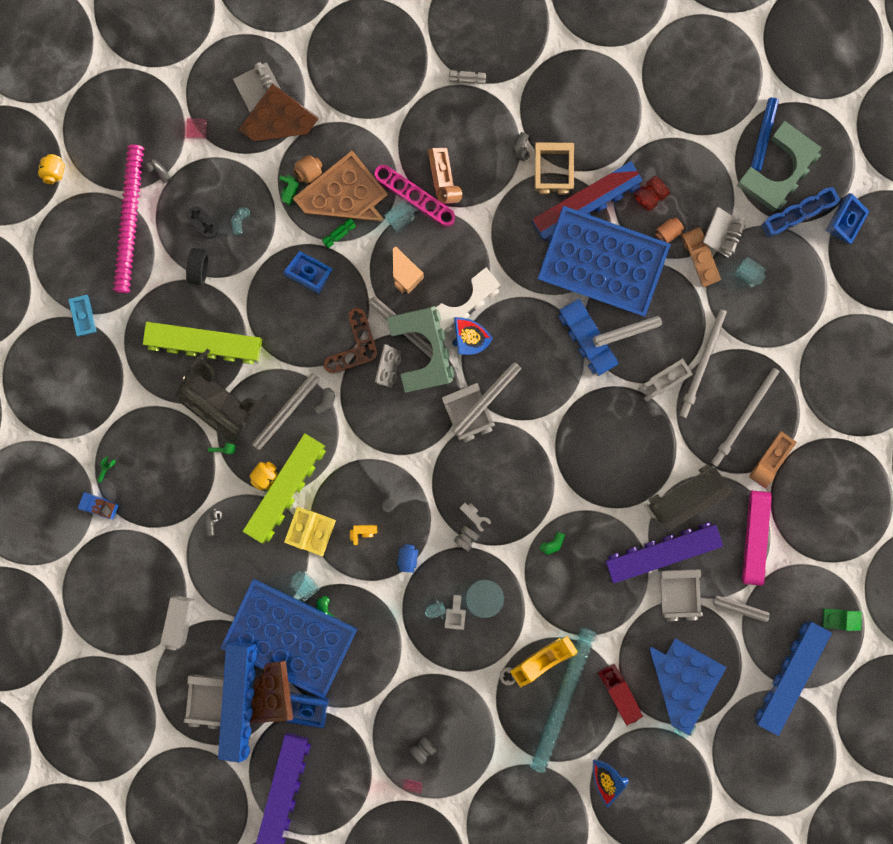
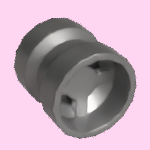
M464 525L461 529L462 534L456 536L453 541L469 552L472 548V541H477L480 536Z

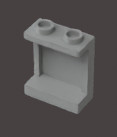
M478 383L442 397L453 427L482 397ZM487 407L458 436L459 441L464 440L465 443L474 439V435L479 432L484 435L493 431L491 427H494L495 424Z
M700 569L660 570L662 617L667 618V621H679V617H686V620H698L699 616H703L700 600Z
M190 674L188 676L187 684H189L184 723H188L190 727H200V724L208 725L207 728L219 729L224 677Z

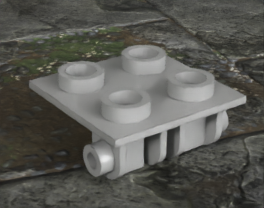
M259 62L254 65V69L233 79L249 112L253 110L272 83L280 88L267 62L264 64Z
M717 207L703 243L728 258L732 253H735L737 243H739V240L736 238H741L742 235L739 233H742L746 226L744 224L745 220L741 218L737 220Z
M384 344L375 379L378 385L393 388L397 380L398 365H400L402 360V351Z

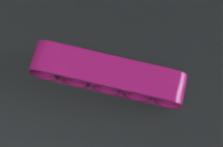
M380 165L376 168L375 178L380 185L440 226L449 228L454 224L455 214L449 207L389 166ZM381 171H386L389 173V176L386 179H380L378 177ZM396 182H403L405 186L403 189L397 190L394 188ZM413 192L420 194V198L417 201L410 199V195ZM428 203L436 205V209L432 212L427 211L425 207ZM443 214H450L452 219L450 222H443L441 216Z
M750 491L742 583L746 585L763 586L771 492Z

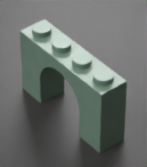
M786 121L780 125L770 140L786 151L793 162L791 176L784 181H771L750 167L737 184L739 188L772 212L777 208L782 209L787 202L785 197L788 193L792 195L798 187L796 182L799 178L804 179L810 171L807 167L810 163L814 164L821 156L818 152L822 147Z
M435 306L387 317L391 336L418 332L429 339L433 348L432 359L426 367L401 373L405 393L448 384L453 381L454 371L452 366H449L448 361L450 354L448 348H445L444 345L445 333L440 328L439 323L441 316Z

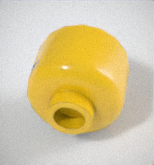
M48 154L40 160L38 176L46 184L59 182L62 180L65 164L59 156Z
M259 462L250 474L251 484L261 491L270 489L278 476L277 467L271 462Z

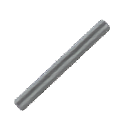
M374 296L369 301V305L386 320L387 317L396 315L377 297ZM417 332L403 334L432 359V345Z
M515 362L512 363L452 428V432L456 436H460L517 375L521 367Z
M311 373L252 442V445L257 450H261L320 381L316 374Z

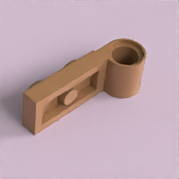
M447 148L429 149L428 153L437 200L443 204L460 202L462 190L459 186L453 185Z
M698 227L682 234L681 238L685 248L689 251L702 287H706L720 281L721 278L709 246L703 243L705 236L701 228Z
M780 431L751 472L749 478L762 487L767 488L797 442Z

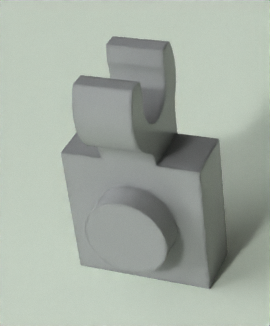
M464 503L460 507L480 531H483V528L480 526L482 521H486L489 525L491 524L488 518L479 517L476 514L478 510L471 503L469 505Z
M454 595L453 607L446 609L445 628L464 630L466 610L460 609L461 595Z

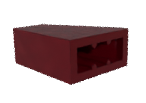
M612 664L597 672L626 726L642 718L643 715L616 665Z

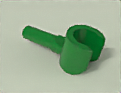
M225 443L224 448L209 447L208 452L232 455L235 452L236 445Z
M109 456L101 460L100 465L102 469L97 482H102L107 470L115 465V459L110 464L107 462Z

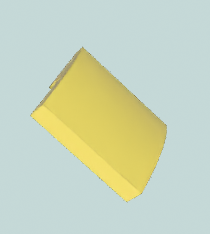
M297 506L284 543L323 556L336 520Z

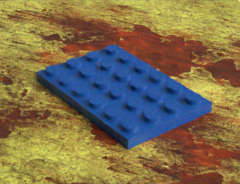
M562 206L537 279L645 317L671 244Z
M253 579L220 649L226 651V644L234 641L256 644L257 658L254 662L255 666L263 669L266 663L286 661L288 682L324 699L358 629L267 584Z

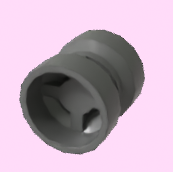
M425 737L419 740L418 746H413L410 749L412 755L421 764L427 761V756L433 755L437 751Z

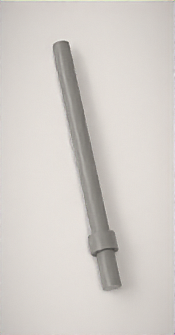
M719 310L688 394L684 396V404L679 415L683 418H687L690 407L694 405L696 400L695 394L727 313L725 310Z
M772 368L725 442L720 444L717 449L718 453L711 462L712 465L718 467L724 456L728 455L731 445L780 372L779 370Z

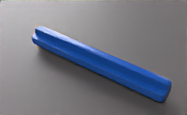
M774 97L768 99L751 165L756 171L762 169L779 99Z

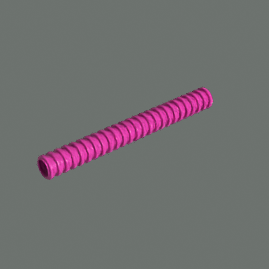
M139 145L127 146L129 151L126 152V155H128L126 161L128 162L125 164V167H127L125 169L126 175H124L126 181L123 182L125 185L123 190L125 192L122 193L124 199H122L123 205H121V208L123 210L120 212L122 214L120 217L122 222L119 223L121 226L119 228L120 234L118 235L120 240L117 242L119 244L117 246L119 252L116 253L118 255V258H116L117 264H115V267H117V270H115L116 276H114L116 282H113L115 285L113 291L118 293H129L130 289L128 288L131 286L129 281H131L130 275L132 274L130 269L133 267L131 266V263H133L131 258L134 256L132 254V251H134L133 245H135L133 239H135L134 234L136 233L134 228L137 227L135 224L137 218L135 217L138 215L136 212L138 210L137 204H139L137 198L140 197L138 195V192H140L138 187L141 186L139 181H141L140 175L142 171L140 169L143 167L141 165L143 163L141 157L144 156L142 153L144 148Z

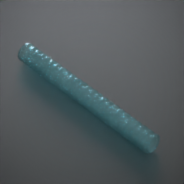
M584 627L580 629L579 639H576L577 645H574L577 653L570 657L569 667H566L565 670L567 672L564 673L563 676L565 677L561 680L563 683L559 685L558 696H555L556 702H553L554 707H551L552 713H549L550 718L547 719L548 723L544 726L546 729L542 731L544 733L540 737L542 740L538 742L537 753H534L535 758H532L533 764H530L531 769L540 773H546L547 771L545 768L548 767L549 764L547 763L551 760L549 757L553 755L554 744H557L556 738L558 739V733H561L560 727H563L562 722L565 721L564 717L568 714L566 711L570 709L568 706L572 703L570 700L574 698L573 693L576 692L574 689L578 687L577 681H580L579 676H582L581 670H584L583 665H586L587 654L591 652L589 649L593 646L591 643L595 641L593 638L597 635L594 631Z

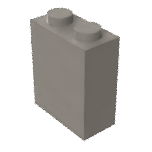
M177 595L170 598L160 643L165 645L166 649L176 650L186 644L195 599Z

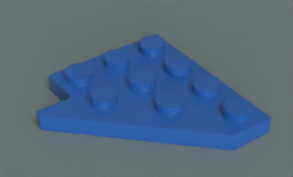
M674 639L666 655L653 647L650 648V653L671 726L689 736L726 667L681 641Z

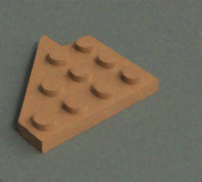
M351 151L297 194L293 200L305 214L382 222L384 219L374 207L384 200L388 194L356 154Z

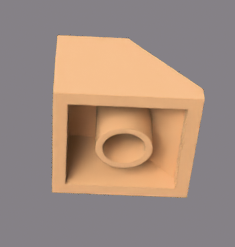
M396 246L393 248L394 286L401 293L405 291L409 294L424 279V273Z

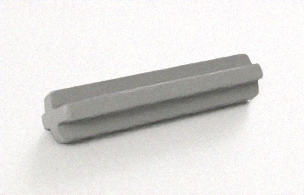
M715 596L713 601L715 606L763 622H767L770 614L768 612L720 596Z

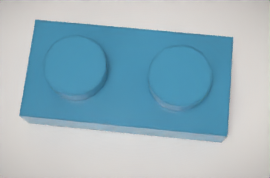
M83 295L68 299L76 335L80 337L97 333L89 296Z

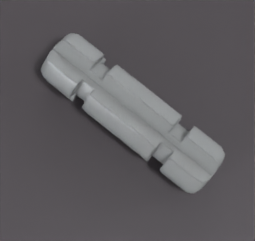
M451 70L449 72V81L457 82L458 80L460 83L475 84L477 82V84H485L486 74L480 72L475 74V72L467 71L457 73V71Z

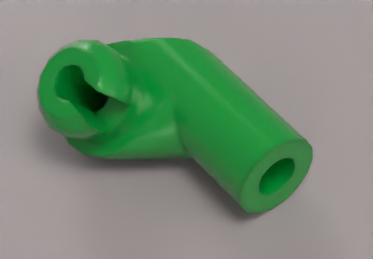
M556 532L552 542H543L540 545V551L546 555L559 551L565 534Z
M322 596L316 602L317 609L333 616L328 611L330 599L327 596Z

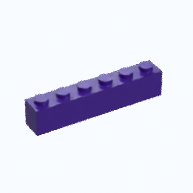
M710 522L699 525L700 529L692 531V528L681 531L679 536L674 537L673 534L665 536L662 542L656 543L654 540L645 543L644 548L638 549L636 546L627 549L626 554L619 555V553L609 555L608 560H605L611 582L614 584L724 547L716 524L711 525Z
M291 733L285 734L256 844H285L286 839L282 837L284 830L288 831L291 822L288 819L289 812H293L296 801L293 800L294 793H298L301 782L298 781L299 774L303 775L306 765V763H303L304 755L308 756L311 744H308L309 738Z

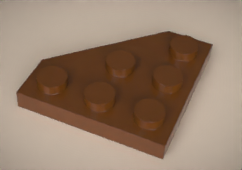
M272 83L238 130L253 141L308 134L319 117Z
M286 661L266 663L261 678H258L253 686L254 697L251 703L253 714L250 724L293 720Z

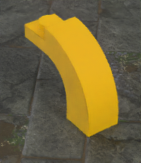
M568 636L562 639L559 638L529 656L514 667L510 673L521 688L534 681L554 665L574 656L577 650Z

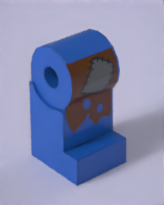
M84 492L78 509L113 520L119 505L89 492Z

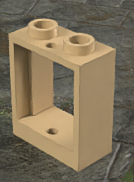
M535 143V192H539L540 195H549L550 192L568 195L569 192H573L574 143ZM540 154H568V184H540Z

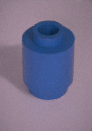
M403 544V548L399 547L398 571L414 573L418 557V549H415V545Z

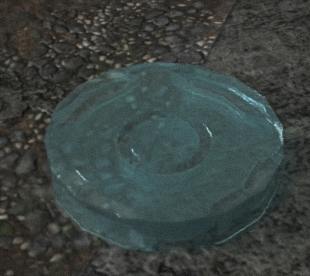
M478 580L467 590V607L477 617H492L503 607V591L498 584L491 580Z

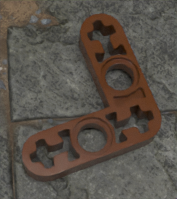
M354 308L349 312V321L358 347L327 357L324 361V368L331 374L372 362L377 358L378 353L366 314L360 308ZM355 312L363 315L360 321L361 324L366 323V326L354 328V326H358L356 319L352 320ZM360 330L368 332L369 336L366 340L362 341L358 338ZM372 342V344H368L371 351L374 350L372 358L364 356L363 353L366 352L365 346L361 348L360 344ZM348 354L356 356L354 364L346 363L345 358ZM342 356V362L345 367L341 368V364L336 365L335 370L327 367L330 364V360L338 362L340 361L338 357Z

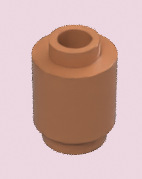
M676 217L670 218L655 229V237L658 240L670 243L682 233L681 231L684 230V227Z

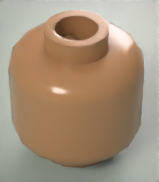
M307 155L294 164L293 173L299 182L308 184L321 176L322 163L317 157L314 158Z

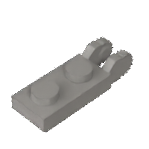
M682 358L650 378V381L638 387V390L644 391L648 386L654 385L656 391L646 395L644 398L647 402L693 374Z

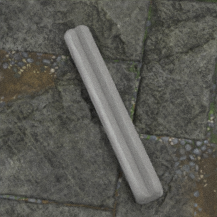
M659 316L595 336L593 342L596 347L657 328L662 325V321Z

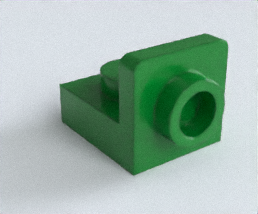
M280 175V182L288 185L281 192V201L283 204L291 207L299 184L296 182V178L290 175L285 177Z

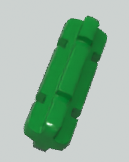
M351 218L346 220L344 225L341 224L333 230L330 236L327 235L322 239L327 248L331 247L334 244L333 242H337L344 237L349 230L351 231L356 227Z

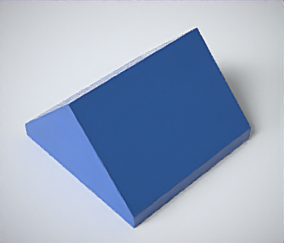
M848 193L841 200L825 231L848 244H852L870 211L852 193Z
M299 251L283 274L286 278L319 295L333 268Z
M291 692L293 720L286 722L324 728L329 698L323 699L317 696Z

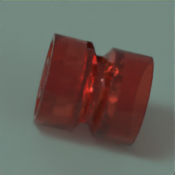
M653 176L648 180L646 187L641 186L634 192L637 201L648 212L658 205V201H663L670 195L667 186L657 176Z

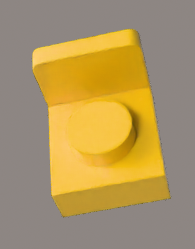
M354 525L353 529H350V541H353L354 545H358V534H362V537H373V534H377V525Z

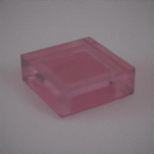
M187 118L186 137L190 139H206L207 120Z
M404 779L402 789L421 794L422 783Z

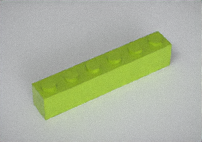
M146 322L143 345L148 346V350L159 351L160 348L167 349V353L178 354V351H185L188 356L197 357V353L205 354L204 358L216 359V356L224 357L223 360L235 362V359H242V363L254 364V361L259 362L262 339L260 337Z
M304 433L244 528V533L262 544L265 541L269 542L275 533L272 531L275 525L279 526L285 518L282 514L286 508L290 509L294 504L295 499L293 497L296 492L300 493L304 488L305 483L303 481L306 476L310 477L316 467L313 465L316 460L320 461L326 453L324 450L325 445Z

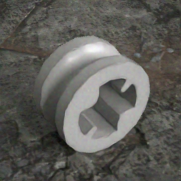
M506 667L500 672V680L503 684L512 685L516 682L513 676L511 681L503 679L505 677L504 673L506 671L510 673L513 668Z

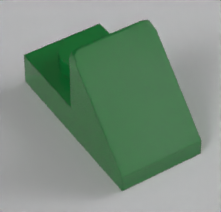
M823 608V628L861 631L862 611Z

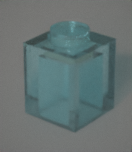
M401 201L385 215V219L398 233L415 219L413 215L415 211L408 203L405 205Z
M747 256L734 275L751 287H754L756 284L760 285L765 279L766 275H764V272L767 269Z
M299 571L291 577L293 581L290 583V586L304 602L320 589L306 571L303 573Z

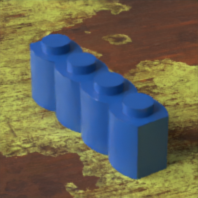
M834 187L826 188L816 196H810L799 204L789 206L782 213L771 215L761 226L767 237H775L785 229L793 228L800 222L813 218L819 212L829 210L840 201V198Z
M579 298L559 310L560 315H558L560 322L563 326L567 325L569 328V337L580 346L578 351L582 358L586 357L590 364L587 366L593 375L597 374V376H600L619 364L607 344L599 347L594 345L593 338L601 335Z

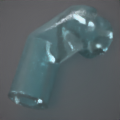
M240 207L232 216L231 221L234 235L243 234L241 222L244 218L249 217L250 211L248 208Z

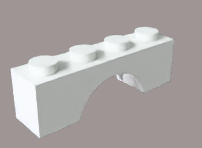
M487 267L471 279L473 293L467 303L459 307H448L441 303L436 307L441 316V321H439L440 328L444 330L446 335L455 328L454 317L467 319L470 316L469 312L475 309L477 311L485 304L483 301L487 297L492 299L500 292L498 289L501 285Z

